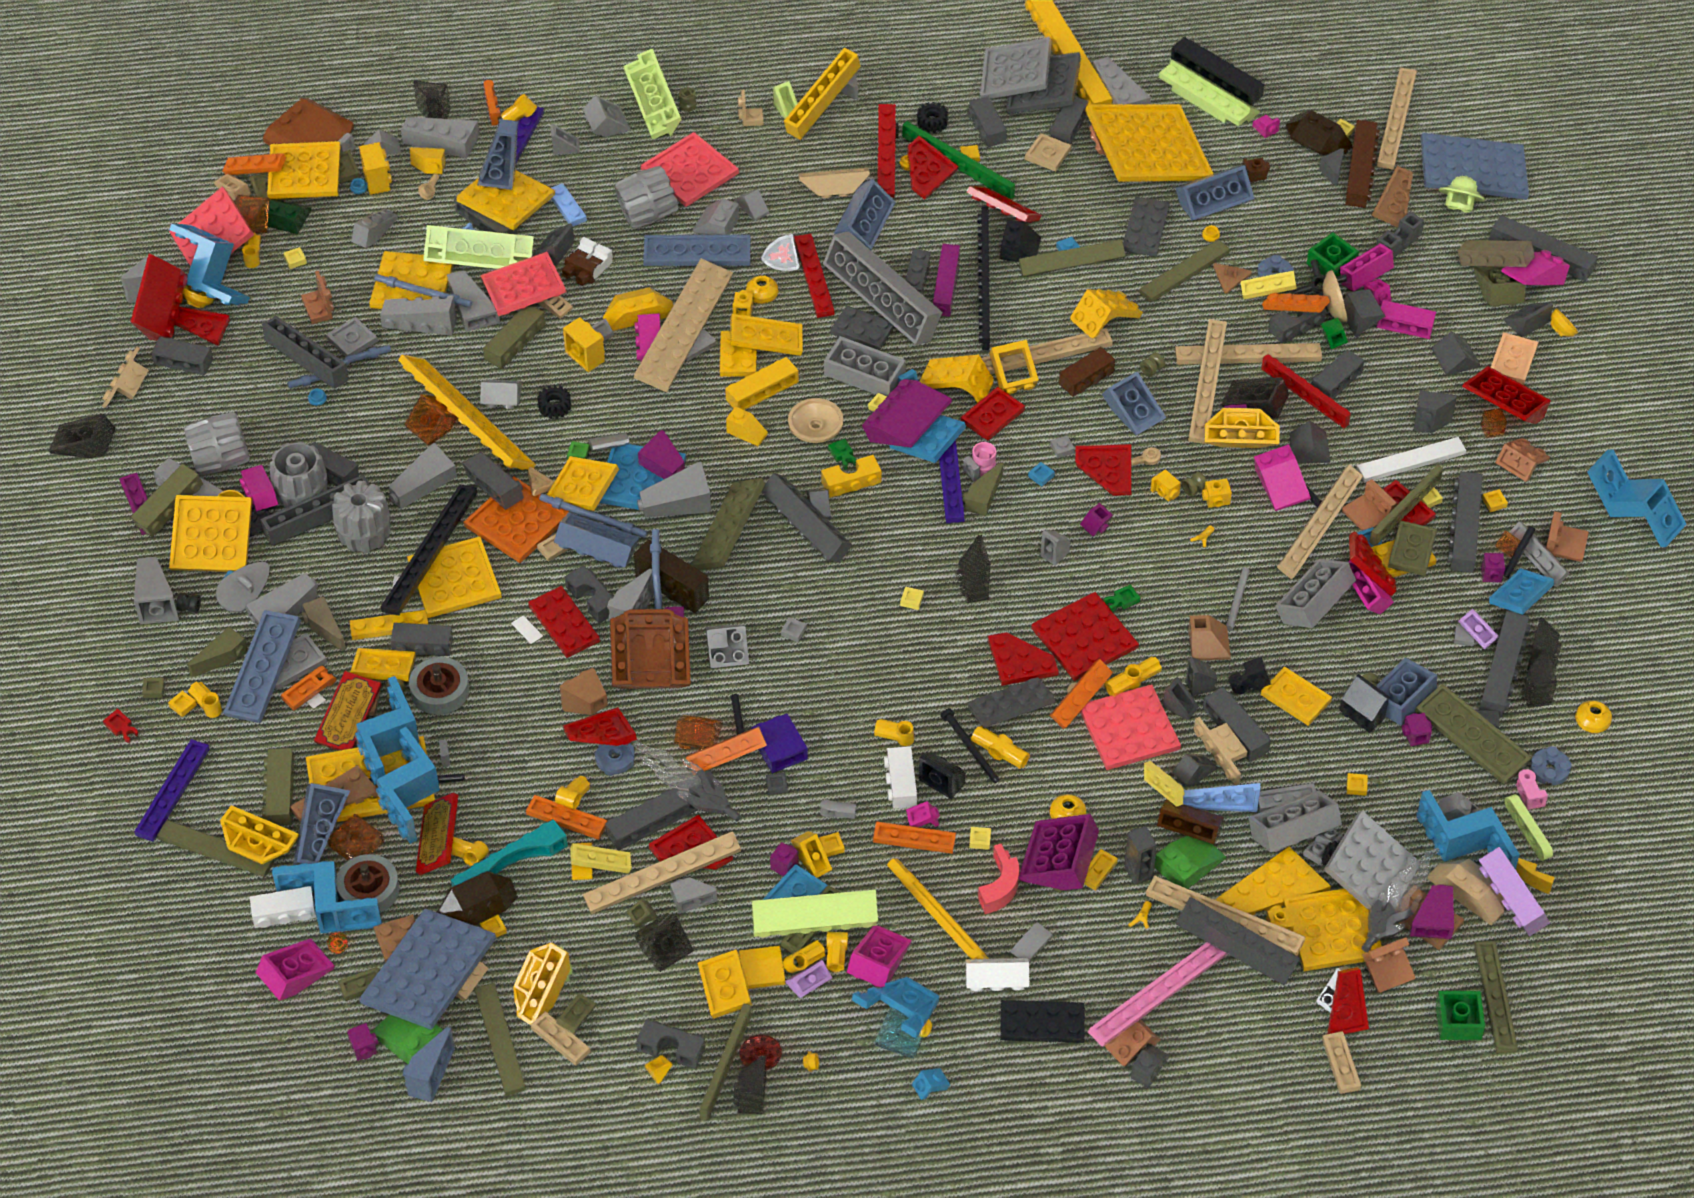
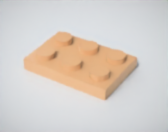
M1503 332L1491 368L1524 385L1538 347V342Z

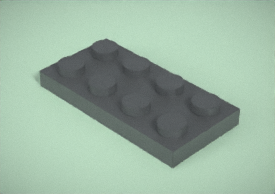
M1135 196L1123 242L1125 252L1157 257L1170 202Z
M1037 677L1017 685H1012L1009 688L995 691L992 694L978 697L967 702V705L982 727L986 728L1055 703V697Z

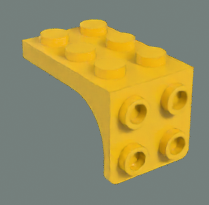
M1087 289L1070 319L1088 336L1096 338L1101 329L1113 318H1140L1143 312L1138 309L1139 306L1136 303L1129 301L1121 291Z
M965 355L930 359L919 382L933 389L961 388L969 392L978 403L988 395L994 379L980 355Z

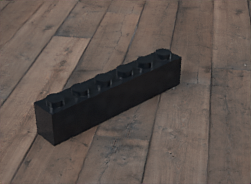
M1184 36L1172 46V60L1180 62L1252 106L1263 97L1264 83Z

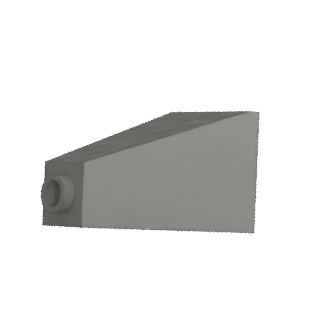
M697 462L640 491V499L637 500L639 511L643 510L644 517L711 512L710 491L702 463Z
M157 557L137 559L134 603L140 625L179 621L173 593Z

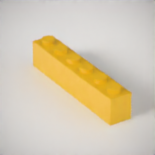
M843 48L784 120L788 134L800 140L861 67L858 54Z

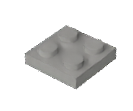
M356 317L326 334L327 340L345 357L360 353L378 342L377 337Z

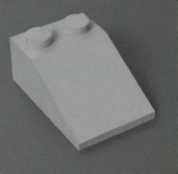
M652 569L645 571L618 590L613 598H610L607 606L610 613L609 621L611 618H615L629 609H647L654 596Z

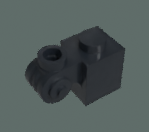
M1262 656L1243 663L1245 668L1243 675L1234 673L1228 678L1232 691L1238 694H1243L1249 689L1254 691L1271 685Z

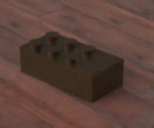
M649 539L634 553L636 578L648 569H652V553H650L652 541ZM661 547V553H659L661 593L666 595L669 600L679 603L684 609L696 613L709 600L708 575Z

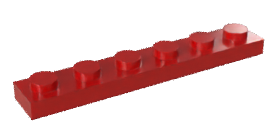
M878 104V185L891 198H895L896 104Z
M812 234L794 236L816 317L834 315V307Z
M1269 354L1263 357L1261 369L1342 428L1345 429L1349 425L1351 413L1346 408L1336 403L1332 398L1280 363L1278 359L1273 358Z

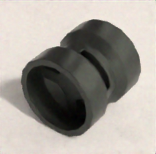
M185 592L178 594L176 602L178 611L184 612L189 610L191 613L199 612L201 605V596L199 594L188 595Z

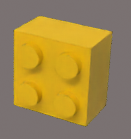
M380 142L359 146L362 169L369 194L390 191L389 184L392 183L391 174L387 172L390 171V165L388 160L385 161L387 159L385 148L381 149Z
M579 317L563 328L565 352L587 372L605 362L604 338L588 322Z

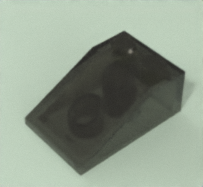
M1282 377L1233 380L1222 402V407L1246 404L1247 408L1261 409L1271 419L1279 418L1289 396V391Z
M104 413L60 424L49 452L51 454L90 459L101 457L107 453L116 427Z
M982 535L976 537L958 562V570H955L956 580L961 583L959 586L960 594L965 597L966 603L989 600L990 561Z

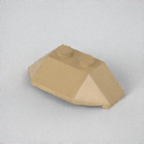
M868 168L798 173L800 181L822 198H831L832 195L838 194L840 197L849 196L870 175Z
M1464 859L1440 863L1427 875V879L1435 885L1453 886V898L1491 926L1504 914V905L1501 902L1503 896L1501 893H1495L1490 885L1493 883L1491 878H1485L1479 869L1480 866L1472 860Z

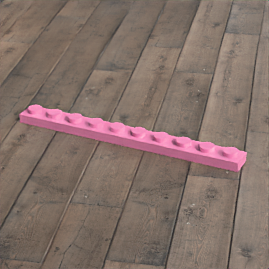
M1206 942L1093 1025L1088 1033L1102 1047L1228 954Z

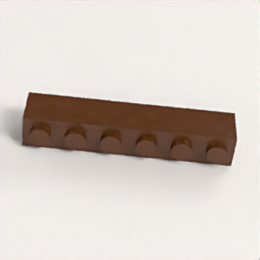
M1357 120L1345 201L1346 206L1366 208L1367 201H1371L1372 191H1369V189H1372L1373 178H1370V176L1374 177L1375 166H1372V164L1376 163L1377 154H1374V152H1377L1378 142L1375 140L1379 139L1380 130L1377 129V122Z

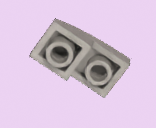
M1335 829L1318 834L1315 840L1305 849L1303 856L1321 865L1328 843L1333 841L1338 843L1343 835Z
M1036 922L1017 942L1010 953L1016 958H1028L1030 962L1037 952L1041 951L1053 934Z

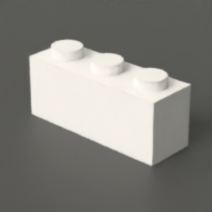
M911 746L887 748V756H884V768H888L889 771L886 773V784H890L891 788L888 789V801H892L893 809L914 807L917 805V791Z
M311 886L250 897L252 919L255 928H265L270 925L287 924L293 921H306L310 918H316Z
M1028 958L965 959L966 987L970 988L971 991H982L983 988L1001 991L1004 990V987H1012V990H1024L1025 987H1029Z

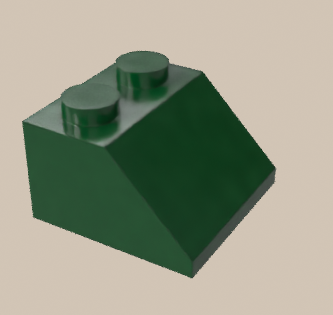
M269 200L263 210L265 226L298 234L312 209L311 207L282 200Z

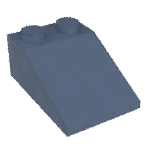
M1138 371L1107 388L1102 393L1111 410L1136 436L1166 419L1165 414Z
M446 1027L412 1056L409 1064L405 1065L403 1076L405 1077V1087H407L408 1096L433 1102L455 1050L450 1027Z

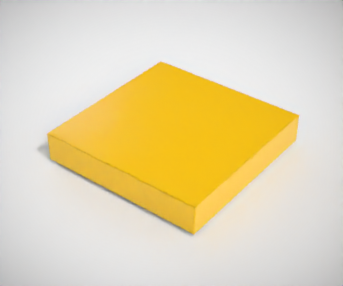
M780 946L739 951L748 989L785 985Z

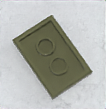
M1400 521L1388 568L1426 576L1437 529Z

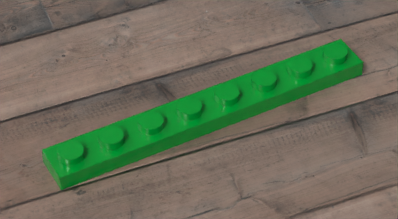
M906 121L902 124V137L907 141L912 142L918 136L922 137L955 163L960 172L967 174L974 180L1009 199L1015 196V184L910 122Z

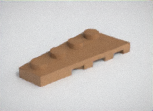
M1398 165L1396 166L1372 216L1393 226H1399V221L1408 213L1407 208L1413 172Z
M358 765L324 785L350 790L344 806L352 803H362L364 799L372 796L373 798L378 797L376 786ZM305 798L290 806L291 812L300 822Z

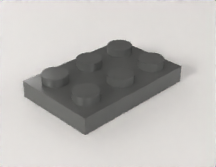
M846 305L830 329V334L847 338L880 351L895 326L886 319Z

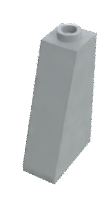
M464 270L447 274L448 287L451 294H457L461 298L472 301L470 308L459 304L456 306L465 332L500 323V317L492 301Z
M435 443L431 444L389 485L390 501L393 504H397L400 509L408 506L457 477L455 464Z
M304 573L247 604L248 617L258 627L264 610L297 616L303 611L302 604L318 597L316 590L318 585L314 578L310 579Z

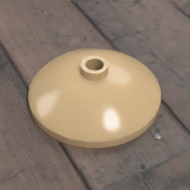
M1331 270L1327 272L1323 282V296L1329 297L1330 303L1327 305V308L1334 318L1338 317L1341 323H1346L1347 314L1336 276Z
M821 398L806 399L797 403L791 409L788 416V426L797 438L806 442L821 443L831 440L839 434L843 427V414L840 408L829 400Z

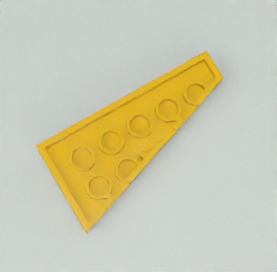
M1289 846L1215 900L1250 915H1255L1256 912L1270 910L1271 907L1276 905L1284 906L1283 898L1330 891L1331 885Z

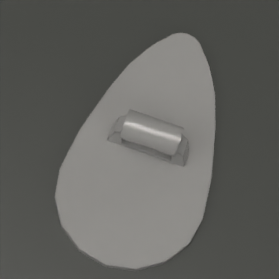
M266 562L248 564L221 580L216 588V598L221 607L235 613L246 610V605L256 600L264 588L269 576V564Z

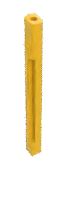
M893 858L888 862L887 866L901 880V883L970 959H989L985 952L899 859Z

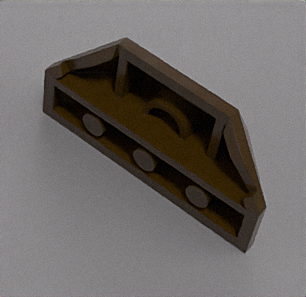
M1313 110L1294 115L1285 125L1290 139L1321 155H1328L1339 149H1344V156L1353 146L1339 124Z
M486 871L450 888L437 913L475 926L506 911L518 895L511 878Z

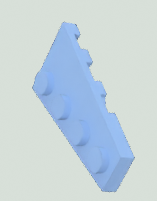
M1260 783L1185 790L1183 804L1200 810L1257 812Z

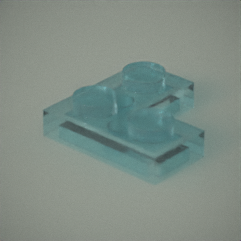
M890 1008L875 1040V1046L914 1059L921 1045L922 1038H914L902 1031L901 1025L908 1017L900 1011Z

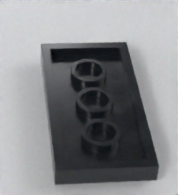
M1001 1000L1000 1040L1084 1043V1002Z

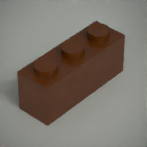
M1099 347L1062 370L1059 374V385L1072 397L1083 393L1088 387L1097 384L1101 379L1110 376L1114 372L1115 358L1105 349Z
M1166 799L1161 807L1157 826L1215 844L1220 835L1224 817L1184 804L1176 807Z

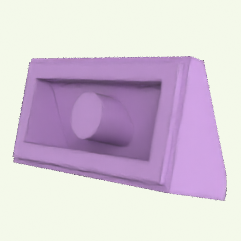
M1474 609L1470 610L1458 621L1484 650L1499 639V636Z
M820 960L790 977L785 982L801 998L832 979V976L824 961Z

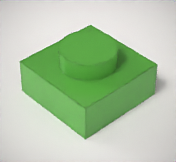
M572 441L567 453V460L570 456L587 459L590 444Z

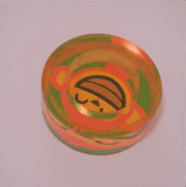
M343 933L331 934L327 939L329 951L334 954L346 951L348 948L346 935Z

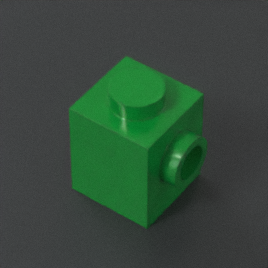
M1338 317L1321 324L1325 339L1331 349L1348 343L1344 328Z

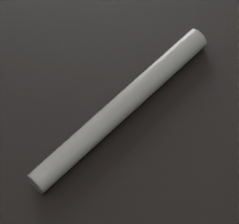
M1246 567L1242 568L1226 624L1228 631H1232L1248 579L1250 570Z

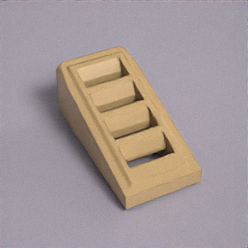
M225 174L214 182L215 186L219 189L224 187L231 198L238 203L251 194L247 183L229 174Z
M561 295L538 303L560 319L573 309V306Z

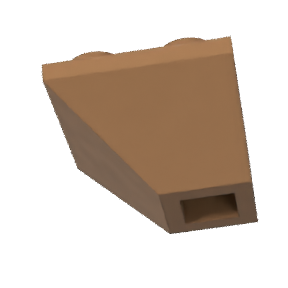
M1210 615L1190 616L1188 633L1191 657L1198 660H1230L1227 626Z
M593 667L560 685L562 709L565 712L592 715L608 706L607 694Z

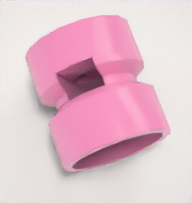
M980 442L972 450V459L980 467V477L996 466V448L988 442Z

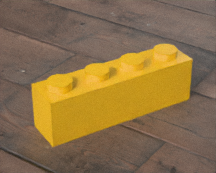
M787 357L777 360L773 364L761 368L759 371L726 387V401L733 409L736 406L746 410L798 383L799 370Z

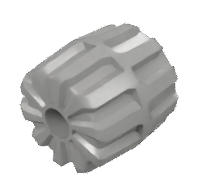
M660 166L634 173L615 184L618 202L628 224L632 228L657 222L678 211V201L674 195L675 191L670 186V179L666 175L665 170Z
M231 412L207 417L184 427L189 451L196 472L199 475L226 471L250 461L246 441L236 413Z
M300 441L298 443H287L272 454V461L269 463L271 484L278 503H283L284 509L328 490L327 470L322 456L313 445L309 446L305 442Z
M358 481L356 485L347 483L344 485L342 492H336L334 504H332L334 527L341 544L347 545L350 551H361L363 553H368L373 549L382 547L385 539L389 538L391 529L389 507L385 495L381 492L380 488L374 483L367 485L366 481Z

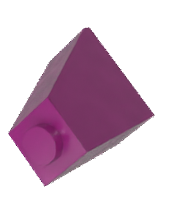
M660 430L638 452L639 465L662 479H666L685 469L684 460L663 430Z
M1443 884L1432 885L1412 922L1410 936L1452 939L1454 931L1453 886Z

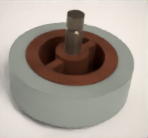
M434 657L427 659L414 668L409 678L410 693L414 704L420 710L429 714L442 715L451 713L460 708L469 695L467 672L458 661L451 658Z
M365 854L354 857L347 861L337 874V891L340 902L377 898L380 913L391 907L398 897L399 881L396 869L389 860L382 856Z

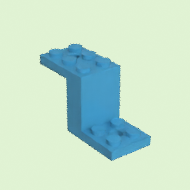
M171 223L170 231L175 232V236L182 239L188 238L190 243L198 245L187 276V284L192 286L191 289L197 292L203 291L207 297L213 299L219 298L221 299L220 302L226 305H231V303L235 305H240V303L248 304L249 296L221 284L234 244L193 225Z
M1608 449L1587 471L1609 516L1645 517L1660 547H1667L1686 526V522L1665 480H1629L1613 449Z
M396 676L388 678L389 687H386L390 697L388 700L394 711L356 724L357 732L355 737L358 742L357 748L360 755H363L365 758L363 759L366 769L371 772L370 776L374 785H377L376 779L385 775L380 757L403 749L399 743L401 738L400 729L407 727L416 741L420 743L416 720Z
M404 727L399 730L401 737L399 743L403 748L401 750L405 761L409 760L410 762L376 779L378 785L376 792L380 797L378 803L382 810H387L391 823L398 826L400 836L403 839L406 838L411 844L417 841L413 817L406 808L440 789L436 767L409 729Z
M1431 791L1422 792L1416 816L1419 823L1423 824L1428 839H1431L1434 843L1436 853L1442 857L1444 862L1485 848L1490 853L1500 847L1516 870L1520 854L1492 807L1447 821Z
M322 861L312 864L302 863L293 866L282 865L272 868L277 892L311 886L312 893H315V912L320 934L368 929L382 924L377 898L340 902L334 861Z

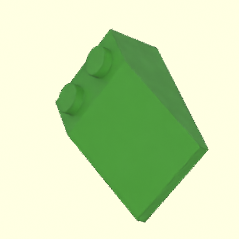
M1185 836L1171 842L1156 854L1154 868L1170 882L1189 889L1224 861L1226 856L1211 843Z
M389 1015L370 1033H375L380 1043L405 1063L409 1064L412 1056L443 1030L437 1025L430 1030Z

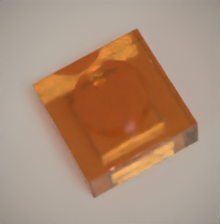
M1505 530L1495 546L1512 557L1521 540Z

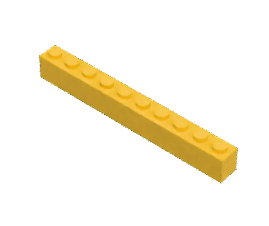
M1026 0L1025 8L1031 13L1032 20L1037 23L1039 31L1043 33L1044 38L1050 37L1053 54L1080 53L1081 61L1076 87L1080 99L1087 100L1088 104H1112L1113 98L1052 0Z

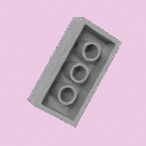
M841 336L824 360L825 376L876 395L880 393L888 396L899 384L898 376L904 374L906 368V360Z
M1318 559L1275 606L1283 624L1307 628L1316 626L1320 619L1328 613L1330 608L1339 601L1341 596L1356 581L1349 563Z
M1320 790L1248 817L1252 839L1269 852H1278L1286 846L1296 845L1304 839L1314 838L1320 833L1332 831L1342 825L1338 803Z

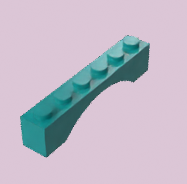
M554 819L543 823L536 830L526 833L522 838L509 843L502 850L490 854L483 861L473 864L471 868L462 873L456 874L451 879V885L454 887L486 871L498 874L507 866L526 858L538 856L551 857L568 847L567 835Z

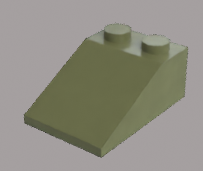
M1474 267L1473 270L1481 292L1489 305L1499 307L1501 304L1517 305L1518 303L1525 302L1526 285L1502 273L1501 271L1504 267Z

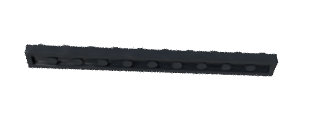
M981 207V214H978V224H981V227H978V237H981V239H978V250H981V252H978V263H981V266H978V276H982V279H978V289H982V292H978V303H982V305L978 306V316H982V319H979L978 328L982 329V332H979V343H982V350H989V207Z
M459 484L380 606L383 613L398 616L401 614L477 495V487Z

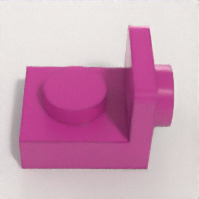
M1266 114L1254 120L1252 126L1264 138H1267L1279 131L1280 119L1275 118L1272 120Z
M1377 279L1363 284L1364 290L1370 289L1379 306L1382 305L1383 300L1392 301L1390 285L1382 280Z
M928 801L906 809L909 826L921 827L928 823H932L935 827L939 826V811Z

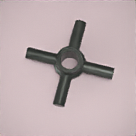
M1317 260L1311 261L1314 274L1311 284L1294 289V294L1300 295L1313 291L1316 295L1323 296V286L1316 287L1317 284L1323 283L1325 276L1320 272ZM1346 274L1336 277L1338 284L1347 281Z

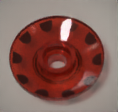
M768 1035L749 1037L740 1048L742 1063L754 1071L772 1069L779 1063L782 1056L779 1042Z

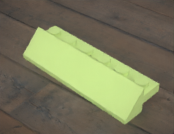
M653 49L638 54L639 60L623 67L652 139L667 133L671 137L682 119Z
M1170 59V64L1159 72V78L1172 86L1171 91L1224 123L1229 120L1235 125L1240 126L1245 121L1250 122L1260 112L1180 62Z
M427 225L423 261L499 269L532 257L534 236Z
M876 890L752 901L754 937L789 935L791 933L806 934L813 931L827 932L835 929L848 930L856 927L869 928L877 926Z

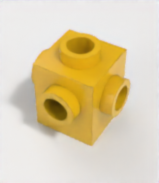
M1228 479L1205 482L1202 498L1203 501L1207 502L1208 508L1230 505L1232 492Z

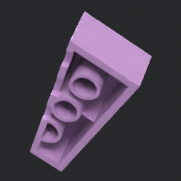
M1500 847L1479 859L1482 865L1479 867L1485 878H1491L1493 881L1490 884L1496 894L1501 893L1504 898L1501 902L1507 911H1513L1515 914L1513 920L1519 928L1523 926L1530 937L1550 924L1544 911Z

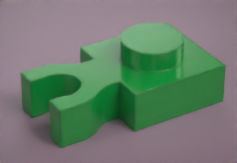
M845 438L828 445V450L836 462L842 461L844 470L848 469V462L856 466L853 450Z
M1130 584L1114 591V596L1105 597L1103 601L1106 605L1113 604L1109 606V609L1114 612L1120 606L1124 610L1139 603L1140 596Z

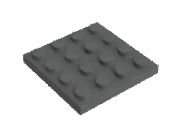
M1080 53L1050 56L1047 89L1010 95L1006 108L1008 114L1074 105L1081 61Z

